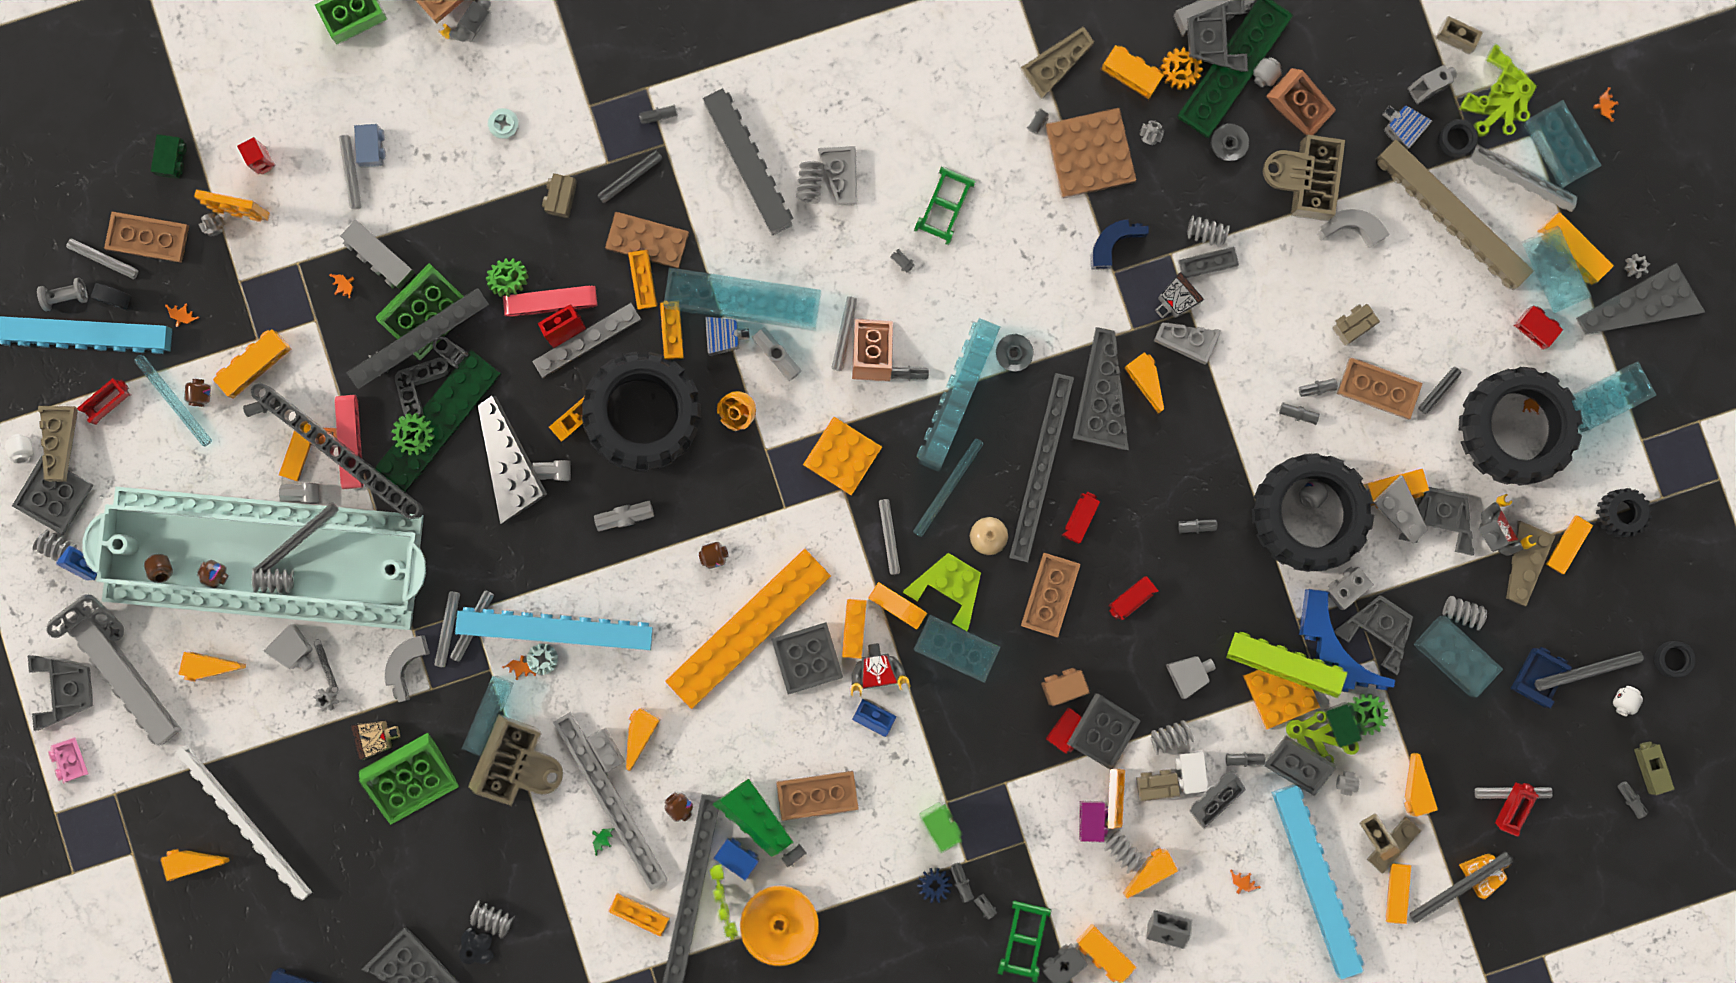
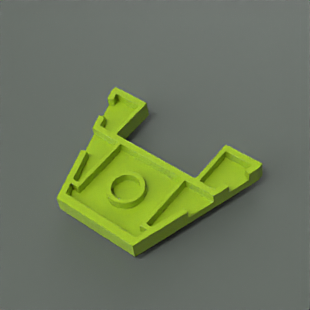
M1497 44L1492 47L1485 61L1502 69L1496 82L1515 85L1521 79L1530 80L1521 69H1518L1512 63L1508 55L1505 56ZM1495 85V91L1497 92L1500 91L1499 85ZM1523 85L1522 91L1526 92L1528 88L1526 85ZM1491 91L1488 97L1509 98L1514 92L1494 94ZM1468 93L1459 109L1490 116L1499 106L1481 108L1477 105L1478 97ZM1481 99L1480 103L1485 105L1486 101ZM1519 99L1514 103L1513 120L1516 121L1518 120ZM1505 113L1500 118H1505Z
M947 553L908 586L903 593L915 601L919 600L927 585L962 605L952 623L967 632L981 572Z

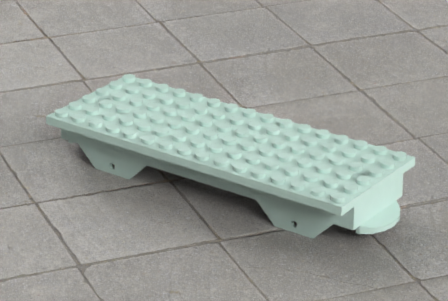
M115 487L113 505L105 504L104 514L101 513L92 519L85 530L82 541L83 555L86 563L94 572H97L96 582H104L102 602L411 630L415 595L421 589L426 575L425 558L420 549L424 515L414 520L404 517L401 513L338 507L339 510L335 515L271 568L272 574L275 573L276 569L279 570L280 574L286 569L288 575L294 569V583L289 594H286L285 588L282 593H278L277 588H275L274 593H270L269 588H267L265 593H262L261 588H259L258 592H254L252 588V570L327 506ZM154 554L166 555L173 569L172 576L163 583L150 581L145 572L144 563L148 557ZM214 560L225 565L227 569L226 574L229 575L224 585L220 584L217 588H211L201 583L199 576H197L201 564Z

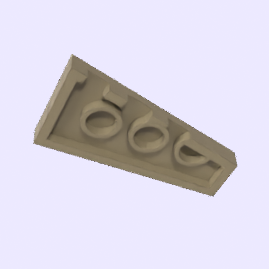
M1517 521V538L1519 542L1528 535H1532L1533 537L1528 540L1531 544L1536 543V545L1529 549L1523 548V550L1514 553V556H1512V571L1509 576L1506 599L1522 606H1527L1555 536L1522 521Z

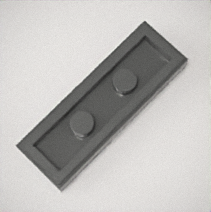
M1235 247L1178 261L1181 273L1186 278L1239 265Z

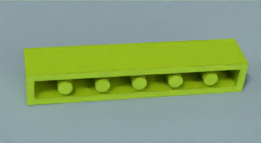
M1235 632L1226 658L1332 697L1338 698L1340 696L1347 676V672H1344L1343 668L1338 666L1330 667L1325 665V662L1322 660H1311L1302 653L1295 652L1294 654L1287 651L1288 649L1283 646L1277 645L1275 647L1269 645V642L1264 639L1256 640L1250 638L1251 636L1247 633Z

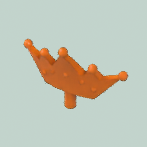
M1608 87V90L1600 97V104L1594 105V109L1600 108L1602 115L1614 121L1610 115L1614 111L1610 109L1615 104L1617 105L1618 102L1609 100L1613 95H1608L1611 89Z
M330 274V277L336 279L333 284H338L335 295L344 292L343 296L348 294V298H351L353 286L350 283L355 279L351 277L347 280L343 275Z
M187 303L179 310H177V305L173 309L165 305L170 317L177 320L175 325L179 327L180 322L188 324L195 319H199V317H192V311L187 314Z
M1531 398L1525 400L1522 412H1525V409H1527L1530 413L1531 409H1533L1539 415V405Z
M521 655L520 661L512 660L507 665L502 666L503 669L509 667V673L514 670L516 680H518V677L523 672L526 677L529 672L536 676V673L530 670L528 664L523 662V655Z
M1230 870L1233 884L1239 887L1236 893L1240 894L1242 889L1250 892L1261 888V886H1254L1255 881L1250 883L1251 873L1241 878V873L1235 875L1233 870Z

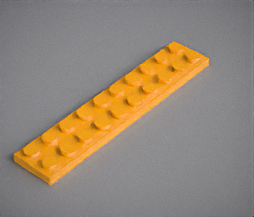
M804 548L665 682L692 709L820 588L831 575Z

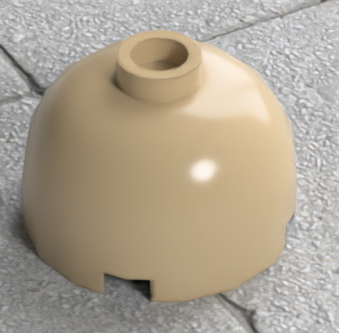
M982 518L971 529V544L981 554H997L1007 544V528L997 518Z

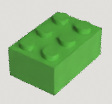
M323 0L315 4L330 37L336 44L387 20L378 0Z
M940 802L919 813L941 853L961 842L959 836L962 833L956 822L953 821L951 823L949 820L952 818V815L945 804L941 806Z

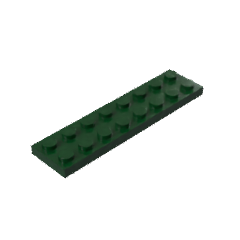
M1258 0L1227 44V55L1247 54L1248 71L1241 72L1213 64L1177 118L1208 138L1252 76L1254 69L1286 27L1293 14L1272 0Z
M472 350L468 352L469 356H465L458 365L459 368H455L422 409L423 416H425L424 421H431L428 426L435 429L431 432L435 436L434 439L430 440L433 444L430 447L427 446L428 450L425 452L421 450L419 455H416L415 451L413 454L408 455V450L401 452L402 446H395L398 443L396 441L375 467L378 472L405 493L501 376L500 372ZM418 430L413 431L408 438L415 436Z

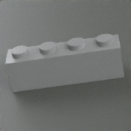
M1199 0L1176 10L1174 18L1182 36L1188 34L1187 18L1231 0ZM1244 0L1245 13L1251 10L1250 7L1255 2L1254 0ZM1225 15L1226 21L1234 17V15Z
M356 219L340 235L344 240L342 244L350 251L355 249L358 252L356 256L362 262L366 263L368 261L373 265L370 269L378 276L382 273L387 278L385 282L392 288L396 286L401 290L414 276L415 272Z

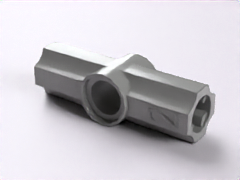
M765 327L752 337L788 381L794 379L802 371ZM780 350L782 356L775 359L772 357V352Z
M646 501L631 506H620L614 508L613 511L594 515L597 530L600 532L614 527L629 526L637 521L654 517V511L651 502Z

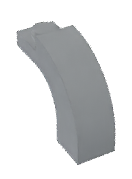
M1357 209L1337 212L1330 219L1331 221L1320 227L1322 230L1317 233L1320 240L1340 229H1352L1362 236L1368 248L1390 235L1379 219L1368 212Z
M425 635L413 637L401 643L391 653L387 661L385 684L386 686L394 684L392 691L394 698L398 699V702L410 700L405 682V670L408 664L415 658L430 654Z

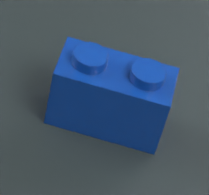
M734 837L732 839L727 838L713 859L746 881L759 862L758 854L751 849L745 850L742 848V843Z

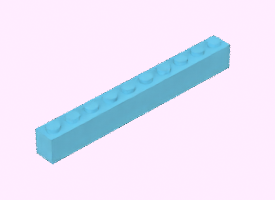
M0 317V345L10 346L11 342L18 343V346L30 347L31 343L43 348H49V345H56V348L68 349V346H75V349L80 350L94 347V350L99 351L113 348V351L117 352L133 349L132 352L145 353V350H152L154 354H164V351H171L172 328L168 326Z
M463 607V611H457L455 634L651 650L653 627H649V623L638 622L637 626L630 625V621L618 620V624H611L609 619H599V622H591V618L580 617L579 621L572 620V616L560 615V619H552L550 614H541V618L533 617V613L521 612V616L513 615L514 611H502V614H494V610L482 609V613L475 612V608Z
M1294 784L1272 791L1271 793L1336 975L1342 980L1362 973L1364 962L1361 955H1357L1355 949L1357 947L1354 936L1350 935L1348 930L1351 928L1350 923L1342 913V910H1344L1343 903L1340 898L1337 899L1335 893L1337 891L1334 880L1330 879L1328 874L1331 872L1327 861L1324 862L1322 854H1324L1323 847L1320 843H1317L1315 837L1317 836L1316 828L1313 824L1311 825L1309 817H1311L1310 811L1303 804V791Z

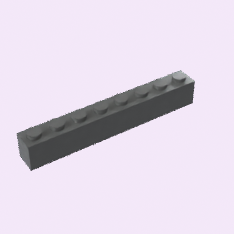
M722 88L704 97V104L771 235L773 236L792 226L791 220L794 218L789 209L785 210L782 204L785 202L780 192H776L774 188L776 183L772 175H767L765 170L768 167L764 159H759L757 155L759 150L755 142H750L748 137L751 134L746 125L742 126L740 122L742 117L739 110H734L731 105L734 101L730 93H725Z
M476 288L346 373L357 389H359L489 304L480 290Z

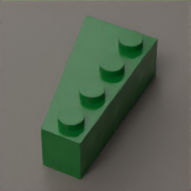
M749 778L712 804L717 809L719 808L730 821L732 820L736 823L741 831L747 833L771 857L781 853L794 843Z

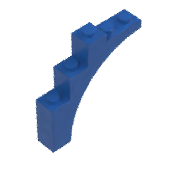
M1305 589L1299 635L1305 636V640L1316 641V638H1318L1315 659L1324 661L1325 665L1330 667L1334 663V666L1344 669V672H1347L1341 692L1355 689L1356 682L1357 686L1368 688L1369 684L1376 685V689L1388 690V687H1394V679L1382 677L1366 670L1355 662L1343 649L1335 636L1330 622L1328 592Z

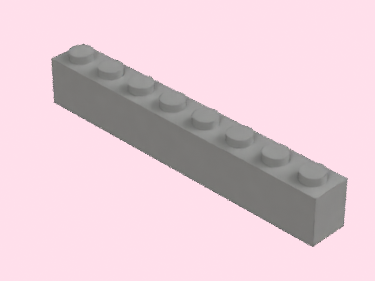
M75 613L69 620H75L78 615ZM85 618L67 632L78 641L77 646L84 653L86 652L90 657L89 662L100 670L102 679L113 687L112 692L114 695L123 700L125 709L135 716L137 725L145 729L151 743L162 745L182 730L117 644L109 640L88 618Z

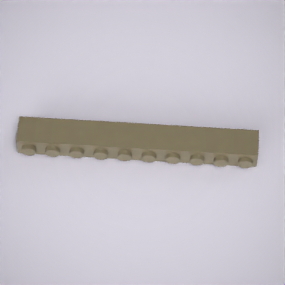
M1396 139L1375 159L1381 169L1387 170L1396 183L1406 188L1407 194L1415 197L1423 209L1429 210L1437 222L1447 227L1446 230L1449 234L1456 236L1464 248L1470 249L1479 262H1483L1488 266L1489 272L1495 276L1497 275L1506 288L1512 290L1518 288L1534 272L1528 264Z

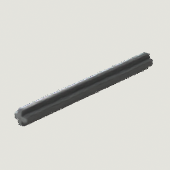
M334 503L329 504L256 566L255 572L258 573L259 569L262 568L265 574L268 568L271 569L335 515L339 510Z
M1637 651L1536 680L1534 684L1538 691L1641 663L1644 660L1642 652Z
M1503 853L1409 914L1410 918L1414 923L1419 922L1512 862L1511 857L1508 853Z

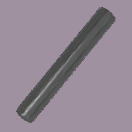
M658 151L651 153L598 194L600 200L606 203L660 162L662 156Z

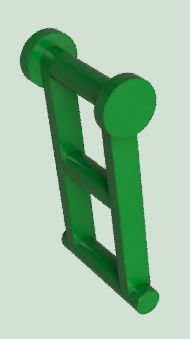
M941 166L939 174H941L940 180L924 217L918 218L914 231L918 232L920 229L946 240L945 244L949 246L954 231L951 229L969 187L973 188L976 181ZM945 176L966 185L958 205L937 196ZM933 204L954 212L946 232L926 224Z
M1013 901L1014 917L1005 959H1000L998 974L1002 975L1003 971L1031 977L1032 982L1036 983L1039 974V967H1036L1046 916L1050 917L1051 909ZM1020 910L1042 915L1037 938L1015 933ZM1013 941L1035 946L1030 969L1008 964Z

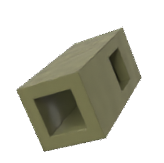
M1645 742L1640 744V748L1634 749L1648 793L1658 795L1674 790L1660 745Z

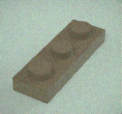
M1405 817L1390 833L1400 852L1383 861L1377 850H1375L1367 858V861L1383 874L1421 830Z

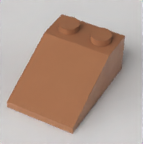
M1291 68L1266 96L1277 110L1306 135H1314L1336 110L1303 70Z
M855 319L852 379L890 381L892 372L893 321Z

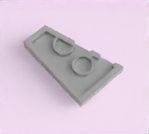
M856 147L817 148L837 204H857Z
M1162 322L1154 342L1206 365L1221 330H1209L1203 327L1193 328Z
M1400 475L1373 503L1414 544L1427 531V528L1404 477Z

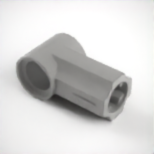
M558 460L533 463L532 465L539 480H571V461Z
M319 484L280 485V501L319 503Z

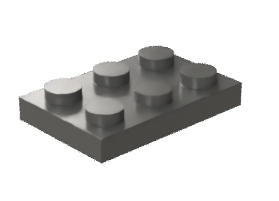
M1286 735L1264 765L1313 796L1317 794L1336 769L1335 764Z
M1231 770L1221 777L1220 782L1216 786L1208 789L1206 795L1201 800L1196 801L1189 811L1199 825L1205 829L1246 789L1238 776Z

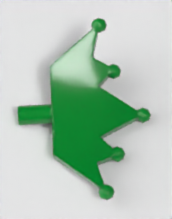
M615 828L602 829L599 834L595 831L592 832L596 836L593 841L595 856L598 855V849L603 851L602 845L611 847L608 837H613L611 831L615 830Z

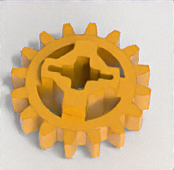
M1185 47L1182 48L1181 52L1175 48L1174 54L1169 51L1167 54L1168 58L1164 57L1162 61L1165 64H1162L1160 69L1165 70L1162 72L1163 77H1167L1165 83L1171 82V88L1178 85V90L1183 85L1185 89H1188L1189 83L1194 86L1195 80H1199L1201 77L1198 73H1201L1203 68L1198 66L1201 65L1202 61L1189 57V51L1188 53L1185 52ZM1170 63H1171V66H1172V68H1173V70H1172L1171 73H1170V70H1169V65H1170ZM1186 65L1184 70L1182 69L1177 72L1178 68H1182ZM1191 65H1193V69H1194L1193 74H1192V71L1190 70Z

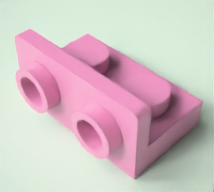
M76 738L51 745V751H48L51 762H55L58 769L55 770L58 781L62 780L64 784L88 775Z

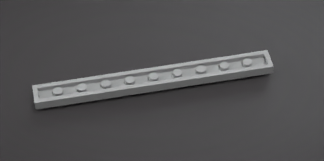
M569 712L554 721L555 727L650 891L668 880L572 713Z

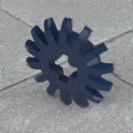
M929 868L930 874L924 871L923 874L926 877H919V880L923 882L922 884H917V887L923 888L919 894H926L923 898L924 900L931 897L930 903H933L934 898H937V902L940 903L939 897L942 896L945 900L947 899L944 895L945 892L951 894V891L947 889V887L952 886V883L947 884L951 877H944L946 871L940 874V868H937L936 873H933L932 868ZM933 880H937V883L941 884L937 891H933V888L929 887Z

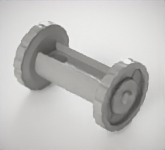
M75 278L73 285L49 291L45 286L37 288L38 301L44 311H50L54 303L76 298L81 303L88 301L87 289L81 278Z

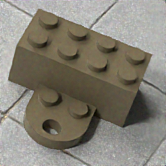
M1307 135L1301 141L1299 152L1280 150L1267 158L1263 166V176L1266 182L1273 188L1294 192L1291 216L1329 221L1336 215L1345 140ZM1275 164L1278 167V172L1271 173L1268 166Z
M498 714L468 787L475 794L511 806L518 788L541 795L549 794L556 790L562 781L563 769L561 764L552 756L535 751L541 735L539 730L531 725ZM550 773H556V779L553 782L547 781Z

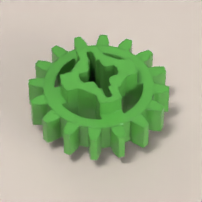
M505 258L503 263L497 261V266L491 265L493 270L487 271L489 276L486 277L489 289L492 290L494 295L498 293L502 297L506 294L509 297L512 292L516 295V290L522 291V285H527L526 279L529 276L521 261L516 263L513 258L508 262L507 258Z
M408 413L405 417L401 416L399 418L400 422L396 421L394 423V426L397 428L391 431L396 434L392 440L398 441L395 445L396 447L402 446L401 452L408 450V455H411L415 451L416 455H419L421 450L425 452L428 450L427 446L430 447L433 444L430 440L434 439L435 436L431 432L435 429L429 428L428 425H430L431 421L425 422V416L418 418V413H415L412 417ZM418 430L415 436L408 438L413 431Z
M1360 694V699L1353 697L1354 703L1348 702V705H1352L1358 719L1356 720L1355 716L1353 718L1356 724H1360L1363 730L1362 735H1366L1367 731L1369 735H1374V730L1381 732L1379 726H1386L1383 720L1389 718L1384 715L1388 711V709L1382 707L1385 702H1378V696L1372 699V694H1367L1366 697L1364 694ZM1369 701L1366 706L1362 707L1359 705L1362 702ZM1364 711H1368L1369 718H1366ZM1370 722L1374 723L1371 727H1365Z

